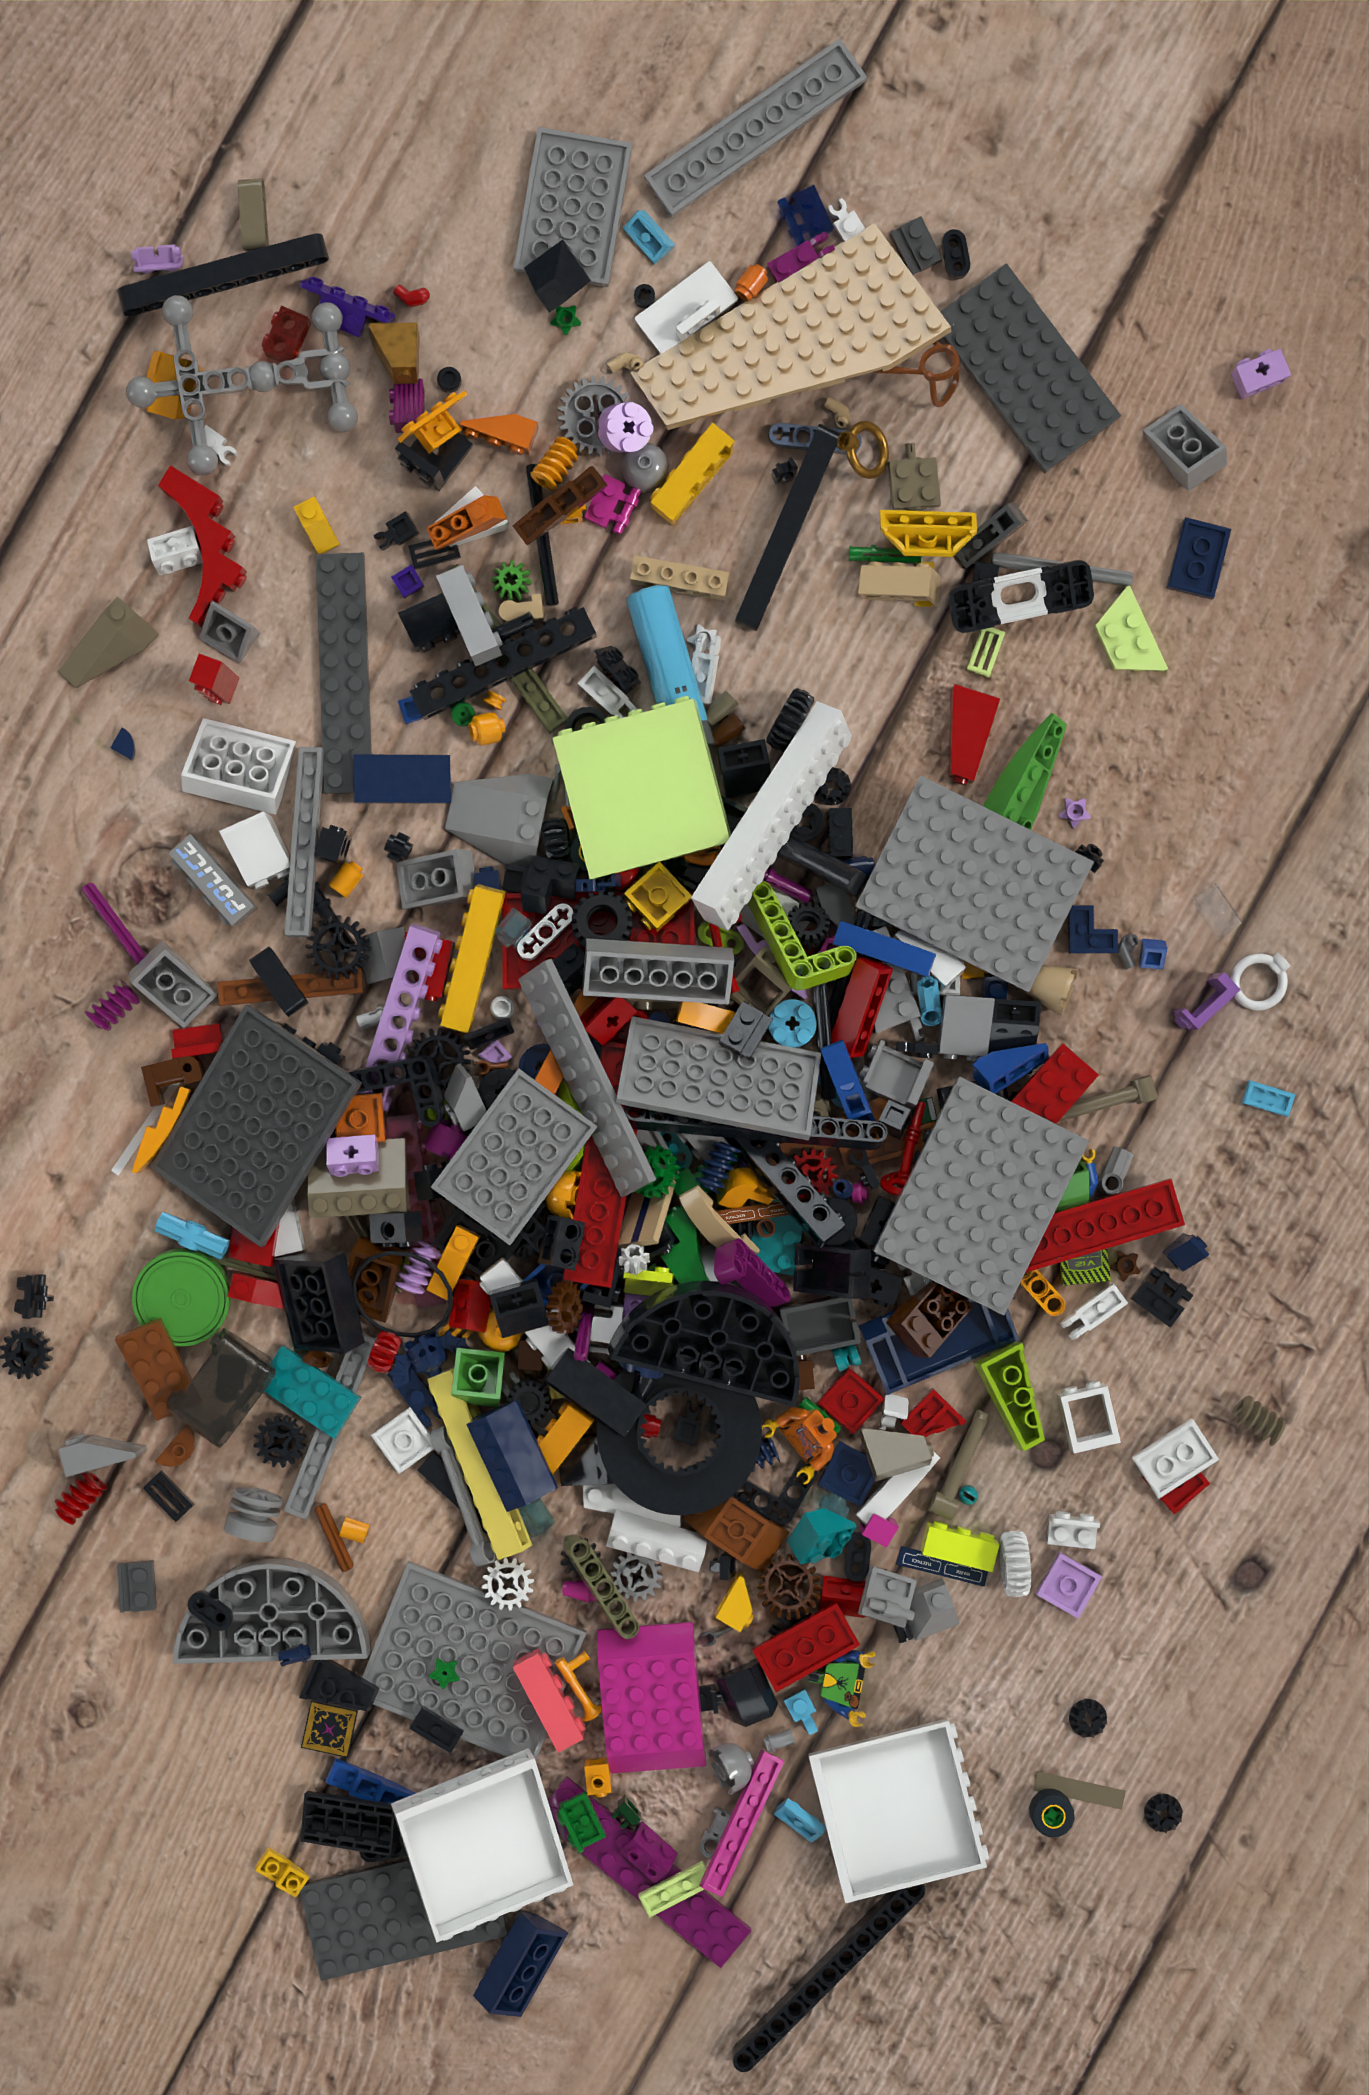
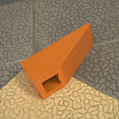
M517 414L463 420L460 422V427L466 436L473 439L478 437L487 439L486 442L495 447H500V445L506 446L510 452L517 455H522L523 453L529 455L539 429L538 422Z
M483 495L426 527L435 550L488 530L507 518L498 497Z

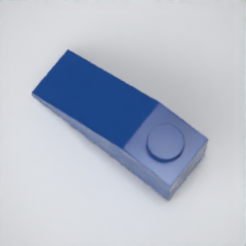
M1042 1043L991 1052L986 1056L978 1058L972 1064L973 1078L982 1088L996 1094L1044 1064L1049 1058L1048 1045Z

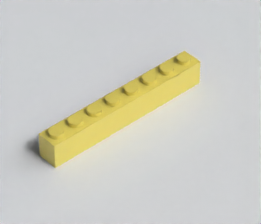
M453 1368L428 1378L429 1390L437 1403L438 1413L446 1426L447 1436L455 1449L456 1459L461 1464L465 1482L470 1487L474 1505L479 1510L483 1528L487 1531L491 1541L492 1551L496 1554L497 1559L501 1560L523 1552L531 1547L532 1543L518 1508L506 1512L466 1425L477 1415L481 1414L478 1405H473L451 1396Z

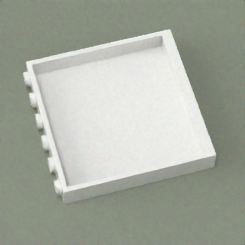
M948 1719L809 1753L845 1903L987 1868L985 1860H989L986 1845L981 1846L979 1836L983 1835L980 1821H975L973 1811H977L974 1797L968 1796L966 1788L970 1786L967 1771L962 1773L960 1763L964 1762L961 1748H956L954 1739L958 1738L955 1724H950Z
M529 1748L391 1803L436 1942L449 1940L458 1933L470 1931L477 1925L487 1921H494L503 1914L518 1911L522 1906L532 1902H539L546 1896L563 1892L568 1887L573 1886L538 1767Z

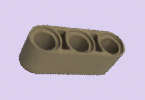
M263 178L238 180L243 249L255 250L269 246L266 194Z

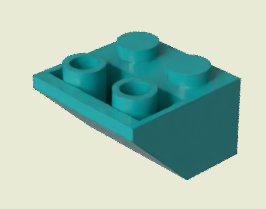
M822 1508L804 1513L787 1542L801 1565L809 1562L814 1564L824 1558L839 1556L845 1544L852 1538L851 1535L857 1526L854 1522Z

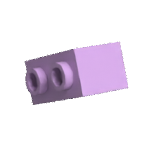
M1281 348L1272 351V349L1265 350L1258 354V358L1251 361L1250 358L1243 359L1236 363L1237 367L1231 372L1241 400L1284 383L1291 376ZM1256 370L1263 371L1264 374L1257 373Z
M376 1135L329 1138L327 1141V1167L330 1175L343 1177L354 1173L368 1175L372 1172H379V1145Z

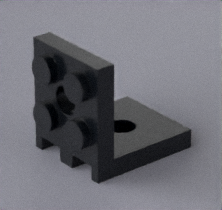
M458 433L444 443L446 452L443 455H436L433 451L428 453L418 439L414 441L410 448L403 442H399L395 447V451L398 455L397 459L401 462L400 465L409 473L414 471L420 477L419 480L430 488L433 485L436 490L440 491L472 449L473 443Z

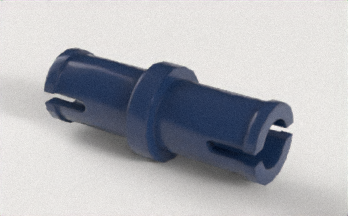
M839 1179V1181L836 1180L833 1183V1190L837 1197L845 1200L852 1198L853 1186L849 1181Z

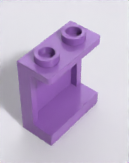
M1225 972L1215 973L1207 979L1216 991L1192 1014L1185 1008L1175 1009L1172 1012L1176 1016L1174 1021L1182 1029L1187 1028L1188 1030L1199 1029L1241 990Z

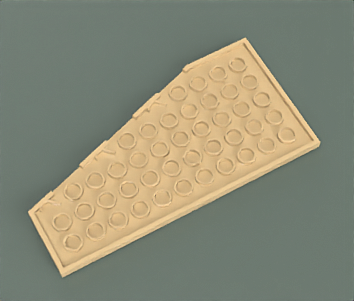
M873 223L846 242L844 241L835 247L836 250L824 255L822 258H818L783 281L775 283L759 293L755 298L752 297L750 301L744 302L664 353L643 364L640 370H633L630 373L666 429L670 430L696 423L697 419L731 410L736 412L770 403L771 399L804 390L810 392L843 383L845 379L881 369L883 372L890 370L951 333V326L875 223Z

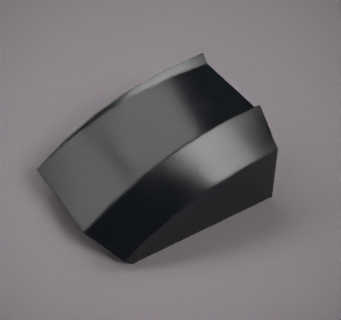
M757 1658L725 1673L721 1672L715 1675V1681L734 1723L748 1727L773 1716L778 1702Z

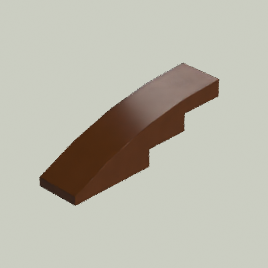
M590 466L576 479L567 482L552 496L548 495L517 521L513 527L524 543L529 545L581 508L608 485L595 467Z

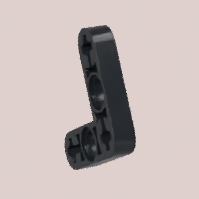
M802 1460L796 1465L778 1497L748 1479L744 1483L745 1489L750 1493L752 1488L756 1489L751 1496V1500H746L749 1496L744 1492H741L740 1495L736 1492L733 1497L772 1521L781 1525L787 1524L792 1520L813 1484L817 1471H814L813 1478L805 1487L799 1481L794 1480L801 1467L810 1466V1463L806 1464ZM807 1475L803 1479V1482H805L808 1479ZM791 1486H798L801 1489V1494L798 1498H790L787 1491ZM760 1494L768 1497V1504L764 1507H758L755 1504V1498ZM773 1500L776 1501L774 1504L776 1508L780 1510L783 1507L787 1508V1517L782 1516L781 1519L778 1518V1512L773 1509L771 1513L767 1512L771 1508Z

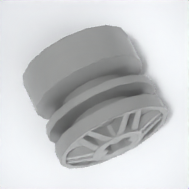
M234 1488L232 1496L235 1499L230 1501V1506L239 1512H229L227 1514L224 1531L245 1540L256 1542L273 1541L277 1523L268 1517H278L281 1511L278 1507L282 1506L283 1498L260 1488Z

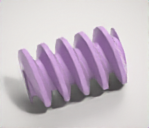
M417 1241L421 1247H413L412 1250L418 1256L428 1259L437 1267L438 1263L434 1259H441L442 1254L432 1245L423 1241ZM407 1257L412 1262V1265H403L408 1273H399V1276L404 1281L395 1282V1285L413 1294H423L425 1289L422 1285L429 1284L426 1276L431 1277L434 1272L427 1264Z

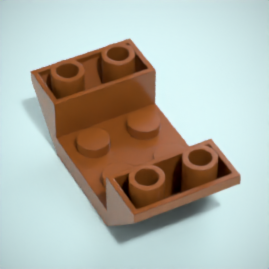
M733 1496L710 1510L683 1517L703 1537L743 1564L763 1572L762 1567L769 1564V1560L773 1558L789 1534L787 1529L771 1519L767 1520Z

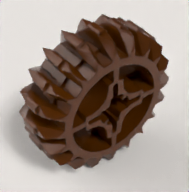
M787 1554V1561H783L782 1555H778V1564L773 1559H770L769 1563L772 1568L770 1569L765 1565L762 1567V1570L767 1575H758V1579L764 1583L756 1585L757 1589L764 1590L758 1594L759 1599L766 1598L762 1602L763 1608L771 1605L768 1611L771 1615L775 1610H778V1619L782 1618L783 1612L787 1613L786 1618L788 1621L791 1620V1613H795L796 1619H800V1610L805 1615H808L809 1610L806 1606L808 1605L813 1609L816 1607L815 1602L811 1599H820V1595L814 1591L822 1589L821 1585L814 1584L820 1580V1575L812 1576L816 1571L815 1566L807 1569L809 1563L801 1565L797 1558L795 1561H791V1554ZM788 1568L800 1571L801 1574L790 1577L782 1570ZM776 1574L780 1586L771 1595L769 1583ZM807 1579L809 1592L805 1599L802 1600L798 1587ZM784 1580L789 1585L795 1584L793 1586L794 1594L789 1589L783 1590L785 1588ZM784 1597L791 1598L793 1602L796 1603V1605H782L778 1603L777 1600H781Z

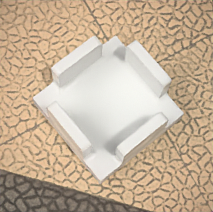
M615 1302L610 1308L595 1304L594 1308L612 1310L613 1313H594L590 1336L591 1341L610 1343L612 1336L622 1322L624 1303ZM590 1344V1352L607 1353L609 1355L608 1346Z

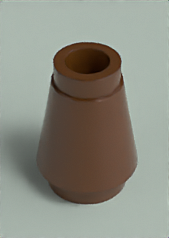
M735 714L728 715L712 733L717 747L742 735V731L746 729Z

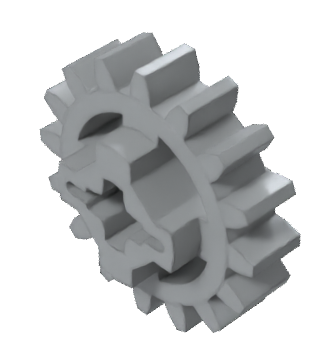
M628 1552L625 1557L620 1553V1562H613V1566L617 1570H612L611 1576L616 1577L613 1583L619 1585L618 1591L620 1593L625 1592L624 1599L627 1600L631 1595L634 1602H637L638 1596H641L644 1601L647 1600V1593L654 1596L655 1591L653 1588L661 1587V1583L657 1579H663V1574L657 1571L662 1569V1565L655 1564L656 1560ZM638 1559V1562H636V1563H633V1564L627 1563V1562H629V1561H631V1560ZM647 1563L652 1568L653 1576L646 1570ZM641 1567V1576H638L633 1582V1573H636ZM621 1573L627 1577V1585L623 1583ZM642 1585L646 1586V1587L643 1588V1589L635 1590L636 1587H639V1586H642Z

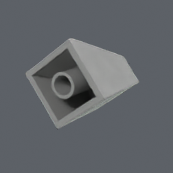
M941 996L942 1021L939 1023L937 1044L939 1045V1054H943L942 1059L957 1060V1055L967 1056L966 1060L976 1061L978 1058L988 1055L994 998Z

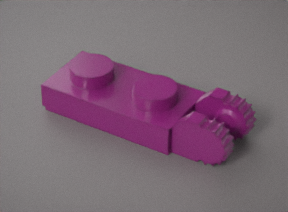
M821 233L810 241H805L767 263V267L776 283L783 281L818 258H822L824 255L836 250L831 245L821 250L818 254L815 252L814 247L828 239L827 233Z

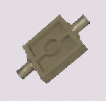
M906 443L907 458L888 462L892 510L922 511L926 508L940 507L941 499L936 457H916L915 443Z

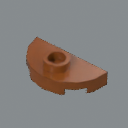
M188 1423L155 1462L163 1466L174 1467L181 1465L191 1457L195 1450L194 1431Z

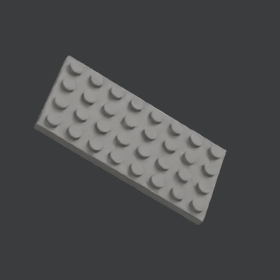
M634 1016L631 1017L616 1098L617 1104L809 1140L821 1053L761 1041L751 1059L747 1060L741 1054L738 1055L719 1044V1040L723 1035L721 1033Z

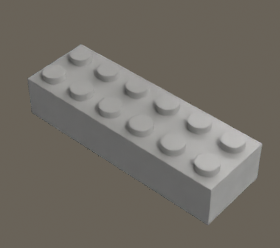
M586 938L582 981L583 995L729 1004L734 968L733 950L726 947Z

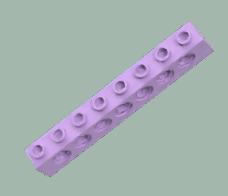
M412 924L409 927L365 1067L378 1065L380 1061L391 1062L406 1058L407 1053L403 1051L405 1045L411 1043L414 1031L410 1029L413 1021L417 1022L421 1012L418 1004L420 998L424 1000L428 990L425 982L427 976H432L436 963L432 962L435 953L439 954L443 940L439 939L441 932L417 924ZM417 947H421L426 951L425 959H420L416 956L415 949ZM409 970H414L418 973L419 980L417 982L409 979ZM402 993H408L411 996V1004L402 1002ZM394 1016H401L405 1022L404 1026H397L394 1023ZM388 1038H392L397 1042V1049L388 1047L386 1042ZM395 1066L393 1073L396 1077L400 1078L399 1075H396L398 1067ZM372 1071L370 1078L373 1082L378 1083L379 1075ZM397 1084L383 1087L384 1111L388 1112L393 1098L389 1097L391 1089H396ZM374 1090L359 1092L357 1095L377 1093Z

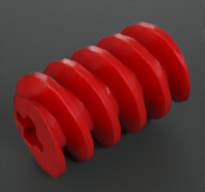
M81 1473L84 1480L75 1478L74 1481L77 1487L73 1485L68 1486L71 1494L62 1492L61 1495L64 1501L60 1499L55 1500V1504L58 1506L55 1509L57 1515L70 1525H74L76 1518H80L83 1515V1511L89 1509V1504L95 1503L96 1497H100L103 1494L102 1490L107 1489L104 1482L92 1473Z

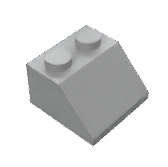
M461 1063L456 1065L444 1094V1099L447 1103L444 1106L454 1126L459 1124L461 1129L465 1131L476 1126L487 1111L472 1077Z

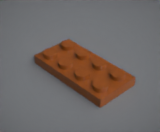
M161 1318L116 1336L115 1341L157 1421L201 1403L202 1398Z

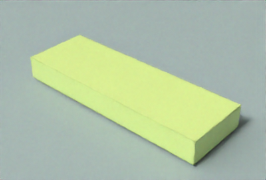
M703 1860L638 1893V1897L649 1918L704 1890L699 1886L707 1869Z

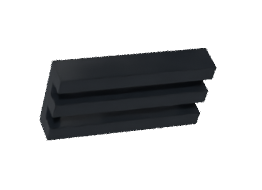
M431 540L408 546L415 570L461 558L458 545H453L451 548L446 546L438 550L434 549L415 554V550L434 546ZM454 550L453 554L417 562L418 559Z
M162 1470L143 1487L175 1522L195 1505ZM159 1478H160V1479L167 1485V1487L186 1505V1507H184V1506L162 1485V1483L158 1480ZM153 1484L180 1511L178 1514L151 1487Z

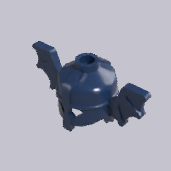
M434 1331L425 1336L416 1337L413 1341L403 1343L402 1345L406 1353L395 1356V1366L389 1372L393 1378V1388L396 1389L409 1382L408 1370L410 1366H412L414 1372L428 1374L429 1378L442 1373L441 1366L448 1357L445 1349H449L456 1355L457 1348H471L466 1344L464 1337L456 1338L450 1331H446L442 1337H439L438 1333Z

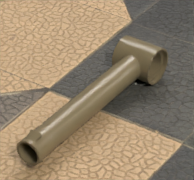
M1149 1075L1131 1080L1132 1086L1075 1102L1059 1122L1136 1100L1137 1104L1156 1100L1158 1096L1152 1076Z
M980 1409L976 1410L942 1492L935 1491L928 1511L948 1520L953 1519L959 1504V1500L955 1499V1496L981 1438L982 1431L989 1419V1413Z

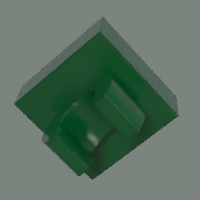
M624 1795L618 1801V1808L612 1813L613 1820L619 1815L624 1816L625 1820L620 1824L622 1829L626 1828L629 1822L635 1826L641 1820L639 1809Z

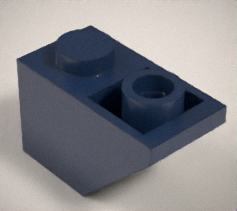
M1182 1233L1162 1252L1182 1272L1209 1255L1205 1250L1208 1246L1199 1236L1195 1237L1193 1234L1188 1235Z

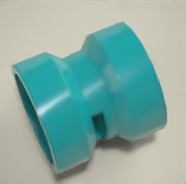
M855 1344L844 1348L831 1349L839 1372L846 1370L850 1365L858 1366L862 1364Z

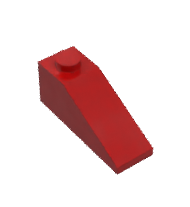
M242 1271L233 1273L227 1297L285 1309L278 1281Z

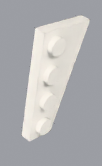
M615 1484L583 1485L584 1508L615 1514L616 1510L681 1527L680 1515H667L646 1509L629 1499Z

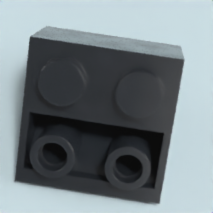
M765 739L717 748L726 798L759 792L771 774Z
M537 1277L489 1291L502 1338L548 1326L549 1319L546 1317L547 1312Z

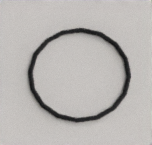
M386 1251L372 1255L357 1268L351 1282L356 1305L362 1317L375 1328L391 1332L398 1337L416 1338L433 1333L447 1321L453 1308L452 1288L443 1272L428 1259L411 1252ZM388 1255L408 1256L427 1264L440 1276L448 1292V1308L443 1319L431 1329L417 1333L396 1332L379 1325L365 1313L357 1299L356 1282L361 1270L371 1261Z

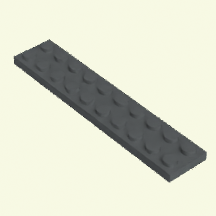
M364 552L316 554L324 793H354L353 755L372 754Z

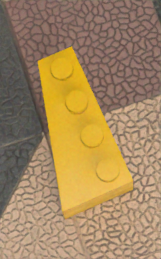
M712 422L708 429L699 437L691 451L689 450L683 456L677 469H673L668 474L663 487H658L650 496L652 500L650 502L651 508L673 526L732 456L735 440Z

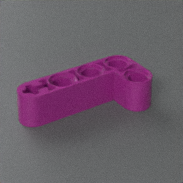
M737 1238L716 1248L714 1274L719 1283L725 1285L736 1280L745 1290L762 1299L772 1309L790 1301L791 1296L788 1287L743 1240Z

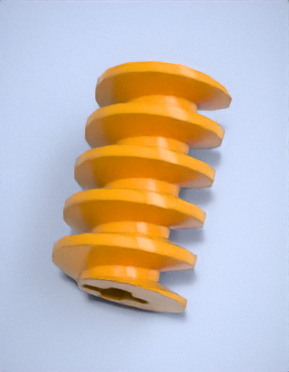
M556 437L549 450L545 452L544 457L539 460L538 465L530 473L532 479L540 486L556 491V484L562 483V477H566L568 474L567 470L573 468L572 463L578 461V456L575 453L577 452L576 445L565 437Z

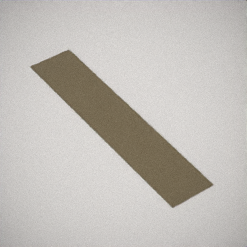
M1037 1771L1033 1789L1036 1791L1056 1789L1068 1798L1121 1810L1126 1793L1125 1790Z

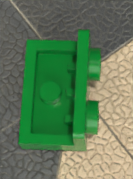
M586 1791L559 1803L558 1820L562 1827L566 1825L569 1832L567 1835L568 1841L572 1848H577L579 1854L584 1852V1847L606 1837V1832Z

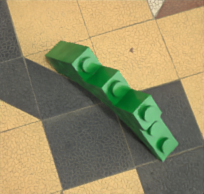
M733 1152V1155L738 1159V1162L740 1158L736 1152ZM729 1161V1164L733 1166L737 1162ZM704 1163L696 1169L697 1173L694 1175L688 1167L685 1170L681 1168L675 1171V1174L680 1176L679 1179H674L676 1181L674 1191L678 1197L697 1185L708 1196L711 1195V1190L699 1185L695 1181L696 1177H704L699 1172L700 1168H708ZM677 1205L668 1211V1216L665 1220L680 1243L676 1244L674 1242L672 1250L661 1257L679 1284L691 1281H710L701 1258L700 1231L692 1222L684 1207Z

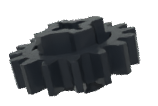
M21 1327L19 1332L16 1329L11 1331L12 1337H4V1341L7 1344L0 1346V1349L4 1351V1354L0 1355V1359H5L6 1361L2 1367L9 1366L11 1368L8 1372L9 1375L17 1372V1379L23 1378L24 1374L27 1380L33 1378V1373L36 1376L41 1375V1369L46 1370L49 1368L45 1362L53 1360V1357L48 1355V1352L54 1350L53 1347H47L50 1338L44 1340L42 1338L44 1332L41 1331L36 1334L35 1327L30 1328L28 1332L26 1327ZM32 1339L35 1340L39 1346L33 1343ZM19 1340L17 1341L18 1346L15 1348V1350H12V1346L15 1343V1341ZM22 1351H30V1356L23 1355ZM41 1356L39 1363L34 1367L35 1359Z
M277 1414L274 1416L273 1422L268 1417L265 1420L266 1426L263 1424L258 1426L261 1433L254 1434V1438L259 1439V1441L253 1446L260 1448V1451L256 1454L257 1456H265L264 1464L271 1460L272 1467H275L280 1462L281 1467L284 1468L287 1461L291 1465L296 1462L294 1456L300 1458L303 1455L299 1449L306 1448V1444L301 1443V1441L306 1439L307 1435L300 1434L304 1427L295 1426L297 1419L289 1422L288 1415H285L280 1420ZM279 1426H285L290 1430L287 1431L280 1429ZM268 1431L270 1438L269 1442L265 1445V1435ZM288 1436L283 1445L280 1443L272 1446L278 1438ZM293 1438H295L296 1444L294 1450L292 1451L293 1448L291 1447V1441ZM271 1452L280 1453L281 1456H275Z

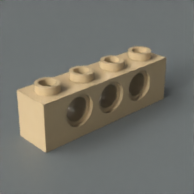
M634 555L630 583L631 585L641 587L666 585L669 586L670 592L725 601L729 572Z

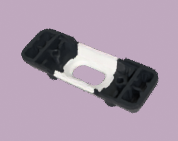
M1074 560L955 586L949 593L952 624L961 633L992 628L996 625L1051 613L1057 614L1085 608L1094 599L1091 569L1083 560ZM1025 582L1034 584L1035 595L1032 599L1014 604L1002 602L1001 591L1005 587Z

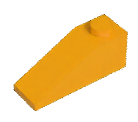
M461 1225L456 1226L437 1265V1268L445 1275L452 1288V1292L481 1236ZM434 1272L426 1290L448 1301L447 1289L440 1276Z

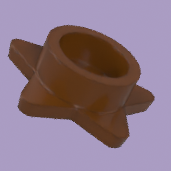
M1118 1251L1117 1261L1110 1266V1269L1119 1272L1123 1282L1129 1275L1140 1274V1270L1136 1265L1138 1254L1127 1256L1123 1252Z

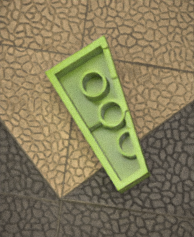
M1015 1341L975 1362L974 1365L1014 1445L1018 1450L1026 1451L1045 1441L1039 1412L1036 1409L1034 1390L1031 1387L1028 1374L1029 1369L1023 1352V1343Z

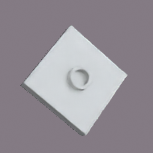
M411 1407L371 1434L398 1474L434 1449L430 1440V1432Z

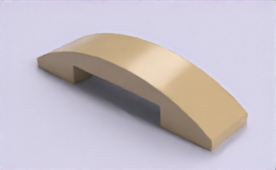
M698 1185L679 1196L681 1204L692 1222L713 1246L718 1248L734 1239L740 1238L755 1254L759 1253L760 1249L745 1234L739 1236L712 1208L713 1200Z

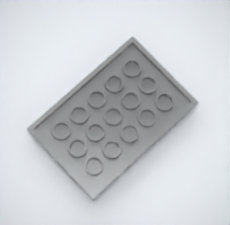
M542 127L537 128L514 271L526 273L524 269L526 265L564 239L591 279L588 284L609 287L632 143Z
M518 1068L431 1188L507 1244L511 1245L598 1126Z

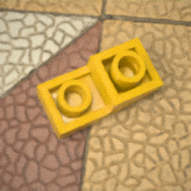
M270 1847L266 1849L255 1865L256 1872L273 1880L276 1887L294 1897H297L309 1879V1875Z

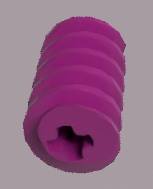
M121 979L122 987L113 985L116 993L113 994L106 991L108 1000L99 998L100 1007L92 1004L94 1013L85 1011L87 1017L100 1029L110 1031L112 1028L110 1022L117 1024L119 1022L117 1016L121 1018L126 1016L124 1009L131 1011L133 1009L131 1003L136 1005L140 1003L134 990Z

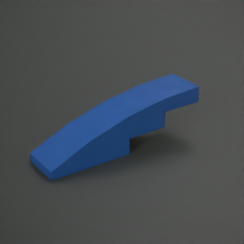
M840 921L833 944L836 946H849L861 955L929 977L936 954L842 921Z
M337 1758L334 1759L325 1779L327 1784L347 1790L351 1796L391 1804L416 1794L391 1780Z

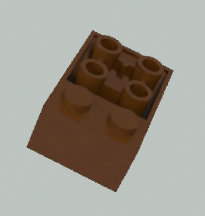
M931 1281L900 1305L886 1323L914 1357L931 1358L973 1306L965 1296L959 1293L954 1294L953 1290L935 1281Z

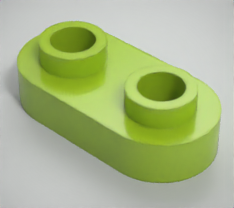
M706 921L699 927L698 936L704 944L713 947L712 939L705 934L706 930L709 929V922ZM719 927L723 947L729 948L727 941L733 939L736 941V946L732 948L733 955L740 953L744 946L742 936L731 929L727 931Z

